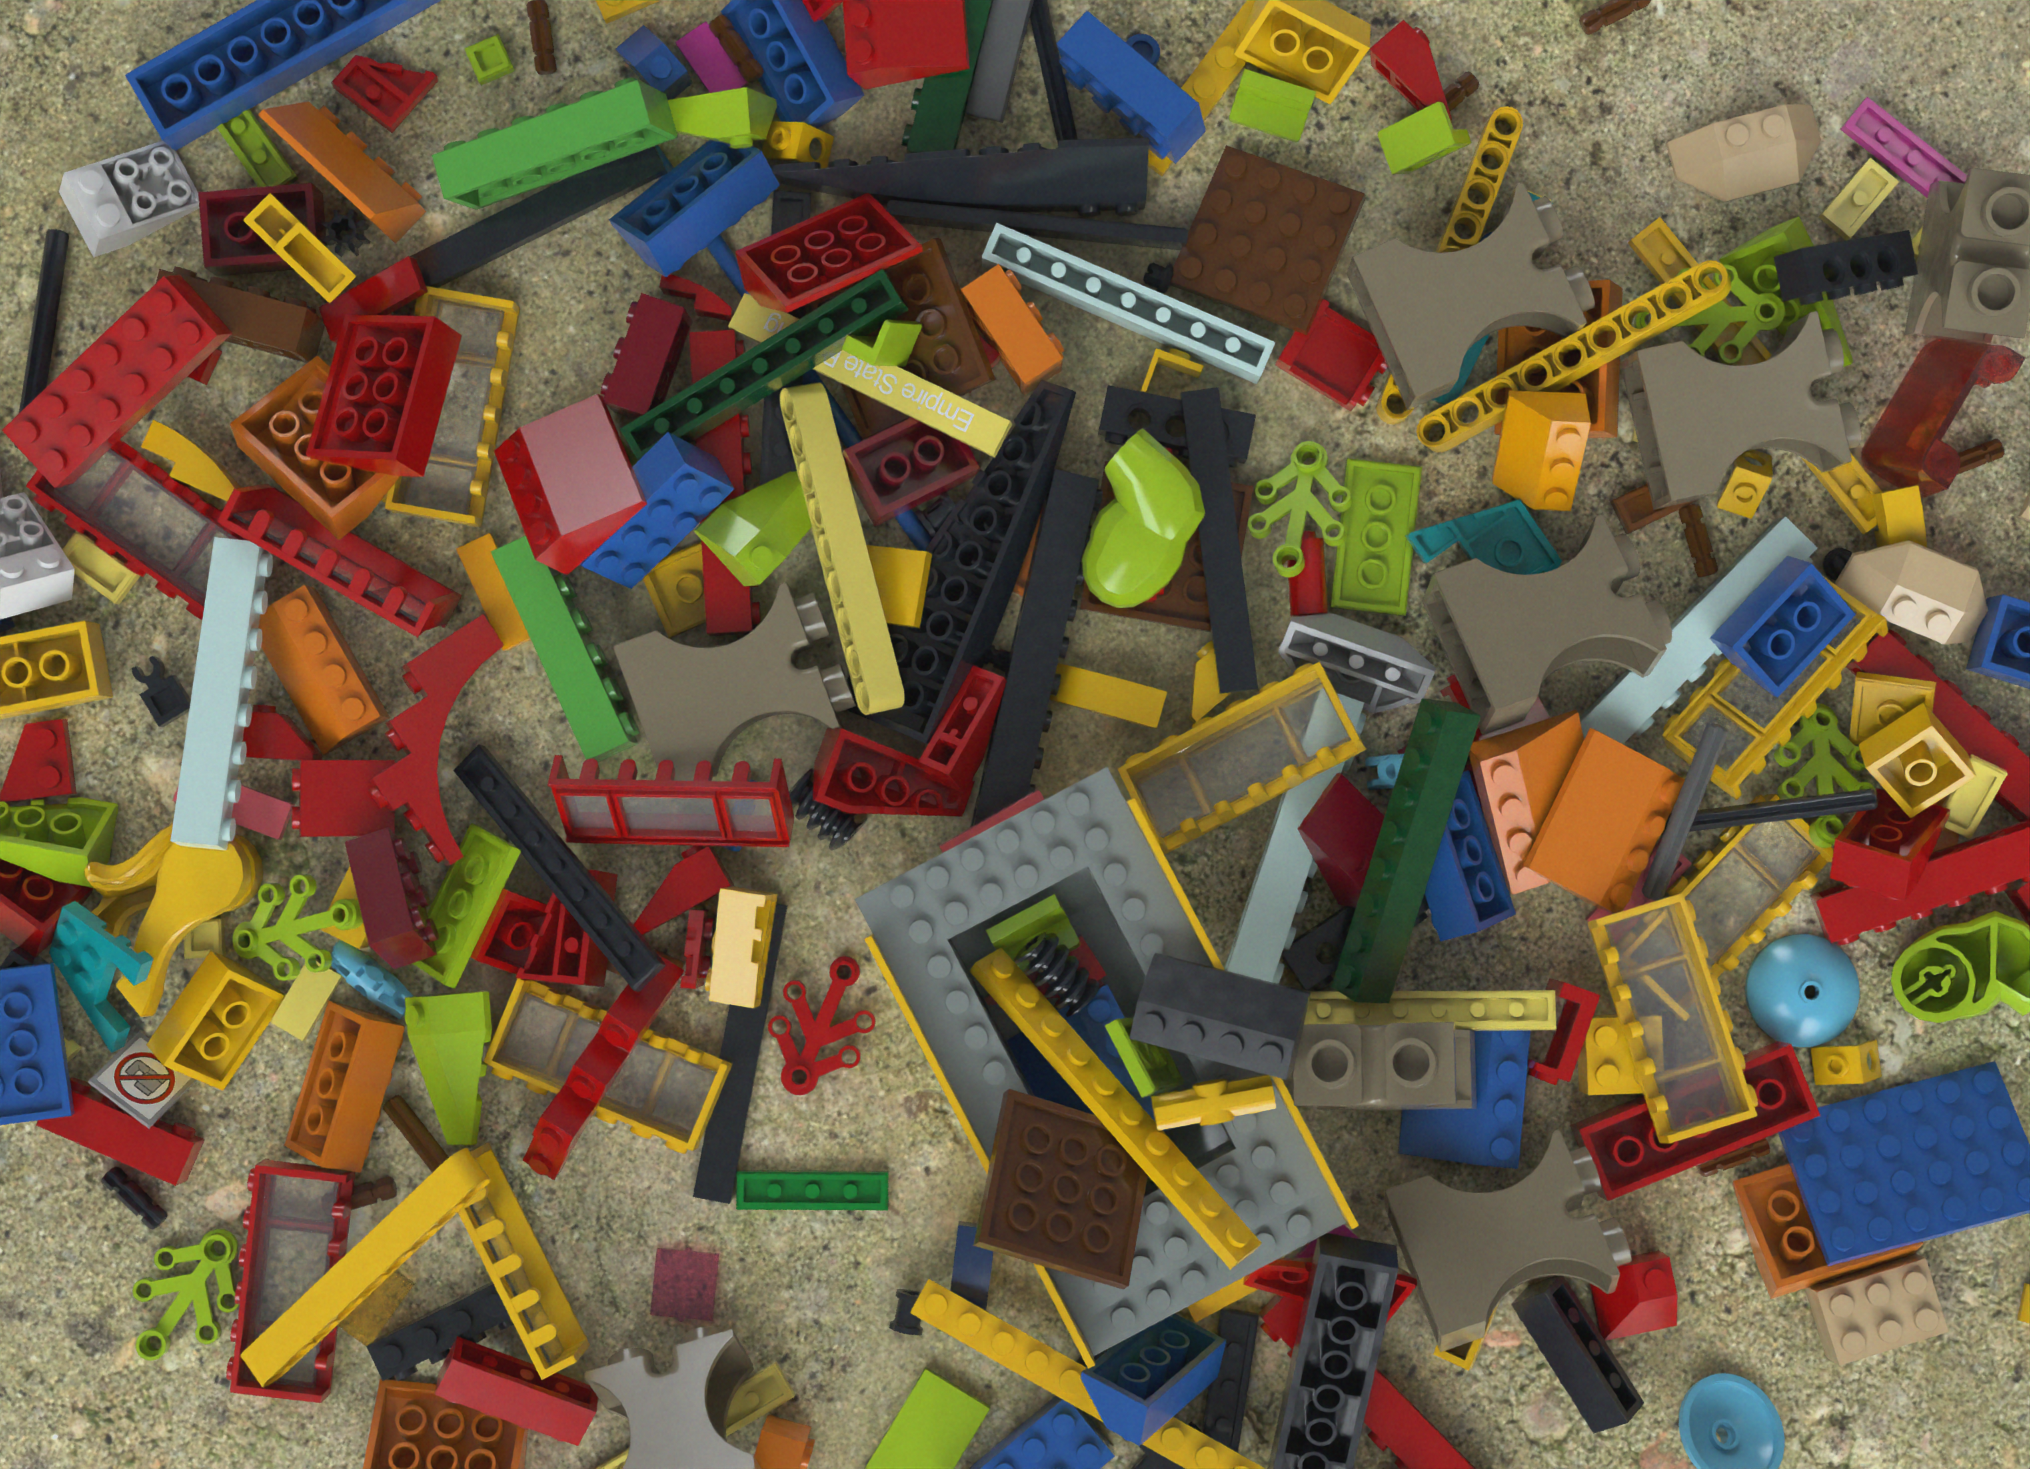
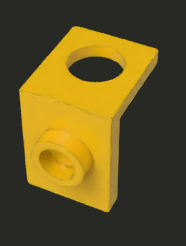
M772 121L767 137L764 139L762 152L766 160L798 161L800 163L818 162L821 164V168H827L834 136L805 122ZM814 138L820 141L822 148L821 154L816 160L811 157L809 151L810 143Z
M1156 348L1140 392H1147L1156 364L1196 378L1200 377L1204 365L1190 361L1191 355L1183 351L1170 348L1168 353Z
M1749 450L1738 456L1734 460V469L1717 501V508L1752 519L1773 479L1772 456L1757 450ZM1744 457L1753 458L1759 461L1762 466L1751 464Z
M1869 1040L1858 1045L1817 1046L1811 1048L1815 1085L1864 1084L1882 1077L1877 1040ZM1868 1052H1869L1870 1057H1871V1069H1870V1070H1869L1868 1063H1867V1055H1868Z

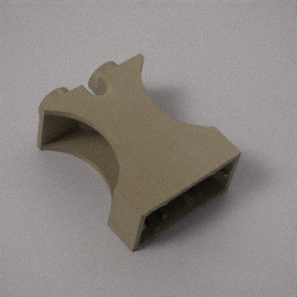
M1970 168L1965 184L1948 181H1937L1930 184L1916 263L1918 275H1914L1904 335L1973 344L1991 343L1993 335L2025 338L2030 311V175Z
M1524 182L1515 186L1506 202L1502 222L1498 228L1487 238L1469 248L1445 253L1428 252L1413 248L1394 238L1352 257L1346 274L1407 410L1449 393L1459 378L1460 367L1466 352L1477 341L1492 332L1508 327L1532 326L1551 331L1566 338L1581 330L1587 323L1583 312L1594 308L1595 302L1591 287L1583 271L1578 266L1563 270L1560 264L1543 270L1537 268L1532 260L1542 255L1549 244L1563 238V230L1551 201L1546 196L1532 201Z
M1817 311L1810 312L1788 326L1786 334L1776 351L1768 360L1757 364L1733 366L1717 363L1697 354L1683 341L1637 350L1620 363L1653 510L1696 501L1717 491L1719 483L1729 466L1738 456L1749 450L1772 448L1788 451L1806 459L1822 473L1852 461L1849 449L1858 447L1861 441L1860 422L1854 406L1850 402L1839 404L1837 399L1818 401L1810 392V386L1830 375L1841 373L1844 365L1840 338L1833 328L1821 329Z
M1603 514L1594 518L1580 545L1579 553L1568 563L1552 571L1533 575L1512 574L1492 568L1475 558L1433 573L1422 602L1470 709L1481 715L1478 727L1482 735L1525 720L1539 695L1541 683L1549 675L1565 666L1586 661L1607 662L1624 667L1643 678L1651 674L1667 650L1665 645L1672 640V629L1663 606L1657 600L1645 603L1639 593L1624 598L1616 595L1623 581L1639 575L1640 562L1630 538L1624 533L1613 536Z
M787 582L779 584L774 603L763 621L748 635L724 646L698 648L682 645L672 641L657 630L613 646L657 768L661 761L671 760L675 768L674 781H693L697 763L707 760L712 765L713 777L718 774L721 760L732 741L750 725L775 715H803L817 719L833 730L837 728L844 729L838 712L855 707L856 704L841 664L823 670L818 665L805 670H800L796 667L797 656L803 651L813 648L812 641L830 635L814 592L796 599L792 588Z
M1455 1022L1390 1023L1388 1025H1304L1293 1070L1294 1106H1317L1319 1110L1477 1109L1475 1032L1455 1029Z
M1560 1129L1552 1132L1547 1152L1535 1170L1519 1183L1506 1189L1489 1193L1464 1192L1448 1187L1427 1175L1385 1190V1210L1408 1270L1417 1279L1416 1290L1440 1352L1483 1338L1489 1318L1500 1300L1512 1289L1526 1281L1543 1276H1568L1589 1282L1609 1294L1615 1292L1620 1276L1617 1266L1632 1261L1627 1240L1615 1217L1598 1222L1595 1214L1577 1218L1568 1213L1581 1208L1585 1195L1600 1191L1601 1182L1587 1148L1583 1146L1569 1151Z
M708 1326L687 1332L681 1338V1344L671 1349L673 1364L663 1374H660L654 1365L653 1354L643 1348L621 1350L608 1359L607 1366L585 1372L586 1381L607 1411L629 1421L630 1447L623 1469H762L753 1454L741 1451L727 1442L726 1420L731 1401L742 1382L754 1370L752 1361L733 1329L723 1331L720 1328Z

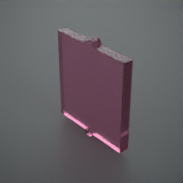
M686 1247L685 1250L657 1248L650 1315L676 1317L680 1322H683L685 1318L713 1321L720 1254L692 1251L691 1247Z

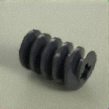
M811 768L789 791L792 808L799 805L795 815L798 820L810 816L806 825L807 829L813 830L821 826L817 836L820 841L832 836L829 849L833 851L844 846L866 823L867 818L856 823L854 820L857 814L845 813L814 801L813 782L810 781L814 769Z
M1043 932L1031 939L1018 952L1014 962L1018 964L1028 960L1029 964L1024 970L1026 976L1038 971L1040 974L1034 981V985L1038 987L1048 983L1049 987L1045 991L1044 996L1050 998L1058 994L1059 998L1054 1007L1058 1010L1068 1005L1069 1009L1066 1017H1070L1084 1008L1095 997L1099 989V983L1096 979H1088L1089 972L1085 967L1078 968L1079 960L1076 956H1068L1069 949L1066 945H1058L1059 937L1055 933L1046 934V932Z

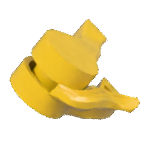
M172 822L155 834L137 853L127 860L114 865L90 862L85 867L84 874L87 881L97 892L103 895L98 907L91 911V913L107 923V928L104 930L115 938L120 935L126 937L133 917L142 910L148 909L138 930L133 949L137 954L146 951L153 958L147 980L133 986L123 974L116 983V987L140 1017L153 1016L156 1013L164 992L165 977L170 959L183 938L203 922L223 912L235 911L245 906L258 893L263 879L262 859L255 846L243 836L235 834L233 841H228L227 850L180 846L170 841L173 827Z

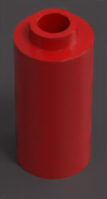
M1304 531L1300 547L1305 559L1304 569L1297 576L1288 577L1291 617L1328 613L1324 539L1316 538L1315 531ZM1288 560L1287 568L1294 566L1296 561Z

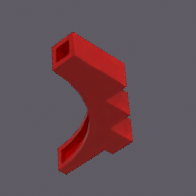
M484 614L402 666L406 672L402 675L404 682L414 695L420 692L423 699L386 722L385 724L389 731L385 732V735L396 751L399 752L403 749L407 755L369 780L373 787L368 792L378 807L382 809L386 806L391 812L404 804L407 811L403 815L415 832L420 829L429 840L425 844L427 851L436 863L443 861L446 866L454 864L464 856L449 831L440 802L437 775L439 746L448 713L462 687L483 662L504 646Z
M659 955L666 966L641 991H634L627 984L606 1013L598 1032L574 1063L565 1084L541 1115L532 1133L534 1137L523 1161L529 1164L533 1171L540 1175H546L552 1180H555L610 1086L674 992L684 973L683 969Z

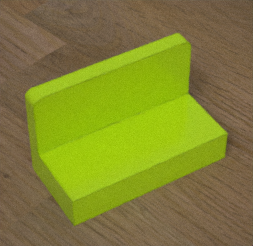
M1244 69L1229 115V121L1289 141L1299 142L1316 91Z
M1436 102L1378 132V138L1392 175L1410 174L1472 143L1467 129H1453L1443 102Z
M885 320L878 336L847 335L842 350L873 366H906L922 324L916 321Z
M1055 894L986 930L996 950L1002 948L1013 961L1018 952L1031 939L1043 932H1046V934L1055 933L1059 937L1058 945H1066L1069 952L1081 945L1072 924ZM1025 960L1016 965L1024 973L1029 961Z

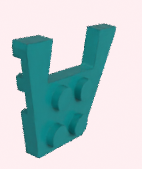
M1520 499L1405 535L1423 563H1428L1456 542L1469 560L1477 558L1492 568L1512 574L1533 575L1557 569L1562 563L1561 558Z
M74 901L62 907L49 954L105 1045L113 1053L125 1046L131 1028L107 1000L116 967L135 986L147 980L153 958L146 951L137 954L129 948L132 946L129 939L123 935L115 938L104 930L107 928V923Z

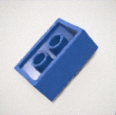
M1787 555L1710 637V640L1733 665L1771 695L1778 698L1856 614L1812 563Z

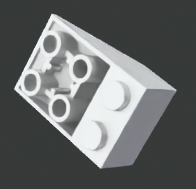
M164 141L65 172L59 189V193L93 258L129 246L199 209L198 192L177 152Z
M25 492L0 498V619L72 600L75 568Z

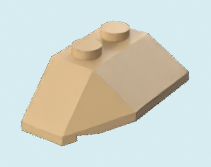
M1785 104L1712 123L1667 142L1666 146L1676 180L1684 184L1687 183L1723 202H1729L1799 183L1821 138L1812 105Z
M1910 540L1881 546L1867 552L1863 550L1852 553L1835 582L1838 587L1877 614L1884 616L1887 621L1942 644L1968 643L1988 612L1977 568Z

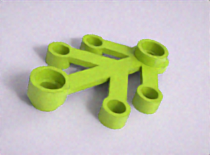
M1723 265L1732 276L1730 292L1745 306L1730 307L1721 300L1674 327L1708 325L1692 344L1687 345L1704 357L1705 351L1730 323L1747 321L1733 340L1723 343L1718 349L1720 361L1725 364H1733L1741 359L1744 347L1759 330L1770 331L1781 324L1785 316V307L1782 300L1772 293L1757 295L1738 278L1737 270L1733 266ZM1691 268L1682 269L1676 276L1682 274L1683 272ZM1714 273L1713 282L1717 287L1721 281L1719 280V274ZM1702 284V288L1710 290L1704 284ZM1762 305H1768L1772 308L1773 313L1770 318L1761 316L1760 307ZM1638 313L1634 319V327L1637 329L1646 327L1645 317L1650 313ZM1726 346H1733L1736 349L1737 355L1734 359L1725 357L1724 349Z
M1305 441L1297 445L1291 454V463L1269 479L1260 480L1254 488L1257 500L1261 504L1269 505L1277 500L1279 489L1298 478L1294 491L1262 513L1253 514L1248 520L1250 534L1254 538L1263 539L1271 533L1272 525L1291 512L1285 544L1279 546L1273 553L1275 569L1284 577L1297 576L1304 569L1305 559L1300 547L1307 512L1321 528L1326 544L1329 546H1339L1346 538L1343 524L1334 520L1311 492L1313 480L1315 479L1329 494L1330 506L1336 512H1344L1351 507V493L1348 488L1340 486L1327 470V452L1322 445L1313 441ZM1308 458L1316 459V461L1310 465L1303 464L1304 461ZM1265 488L1273 489L1272 493L1267 496L1260 494ZM1339 495H1344L1347 497L1346 500L1342 503H1336L1334 501V499ZM1258 522L1266 523L1265 527L1261 530L1253 528ZM1333 529L1340 531V534L1336 537H1329L1327 535ZM1288 560L1296 561V564L1292 567L1286 568L1283 566Z
M1816 703L1817 709L1810 718L1807 719L1802 715L1800 717L1801 730L1785 746H1779L1774 752V758L1780 766L1790 767L1800 759L1801 750L1811 740L1813 743V756L1792 778H1787L1778 786L1777 794L1781 800L1802 797L1804 787L1814 777L1816 778L1817 795L1834 793L1833 780L1845 792L1859 789H1874L1876 792L1872 784L1868 782L1859 783L1830 755L1829 743L1846 757L1847 765L1852 770L1863 771L1866 769L1865 765L1859 763L1855 757V754L1861 755L1859 746L1856 747L1837 729L1838 719L1836 714L1830 707L1824 704ZM1816 716L1823 721L1824 726L1817 722ZM1783 749L1788 750L1792 754V759L1784 756ZM1786 785L1793 787L1795 796L1787 792ZM1836 814L1819 816L1810 825L1809 836L1815 845L1821 848H1829L1834 845L1835 839L1842 832L1844 826L1841 820L1836 817ZM1826 824L1831 826V828L1834 831V834H1831L1826 830Z
M296 875L291 879L289 885L292 895L276 925L266 927L275 906L280 905L284 901L285 891L278 883L264 884L258 891L260 904L252 920L240 923L234 930L232 937L233 947L242 958L254 959L260 957L273 967L275 977L281 981L296 979L300 974V964L297 959L283 956L270 945L271 942L278 940L302 956L309 971L314 973L327 971L332 965L330 952L326 949L317 948L303 938L301 934L335 926L340 930L358 928L363 923L358 900L341 899L336 901L329 911L297 919L308 897L315 893L317 884L311 875ZM302 880L306 884L304 892L301 890L300 886ZM271 889L274 892L273 900H271L269 897V892ZM342 910H344L346 914L344 920L342 917ZM317 955L321 957L320 966L316 963ZM286 963L289 966L288 975L285 973L284 966Z
M214 1229L203 1236L200 1244L182 1248L165 1246L155 1253L154 1263L161 1270L172 1269L181 1262L201 1261L193 1273L158 1280L145 1277L134 1284L132 1289L133 1296L140 1302L150 1301L158 1295L180 1291L155 1328L144 1331L137 1338L136 1351L141 1358L153 1361L168 1352L171 1344L169 1335L192 1301L197 1321L196 1339L205 1345L219 1339L222 1329L220 1324L213 1320L206 1280L215 1270L220 1291L217 1297V1306L221 1311L230 1313L239 1308L238 1304L230 1307L224 1302L226 1294H231L235 1298L236 1291L230 1263L238 1254V1241L230 1231ZM216 1241H221L225 1244L224 1254H219L215 1251L214 1244ZM164 1251L171 1253L173 1257L170 1265L162 1261V1253ZM142 1283H146L151 1287V1294L149 1296L141 1293L140 1287ZM207 1325L213 1328V1338L204 1336V1326ZM152 1336H156L161 1340L160 1349H155L151 1346L150 1339Z

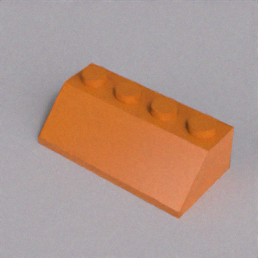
M303 585L272 603L266 609L265 614H260L258 628L262 630L261 648L323 755L329 754L390 718L316 588Z
M328 1001L284 1146L321 1167L361 1173L364 1161L369 1154L370 1141L375 1125L381 1115L383 1098L392 1079L394 1062L398 1050L403 1043L405 1026L378 1014L338 1002Z

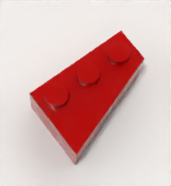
M587 869L615 902L618 874ZM552 892L544 911L547 915L539 933L534 934L530 945L533 947L524 967L519 968L516 978L604 987L607 957Z

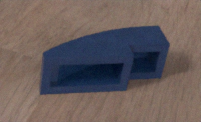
M959 1221L950 1291L986 1310L994 1251L973 1246L978 1223Z

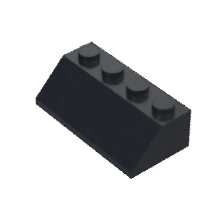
M1155 953L1137 1001L1129 1039L1286 1080L1294 1070L1311 992Z

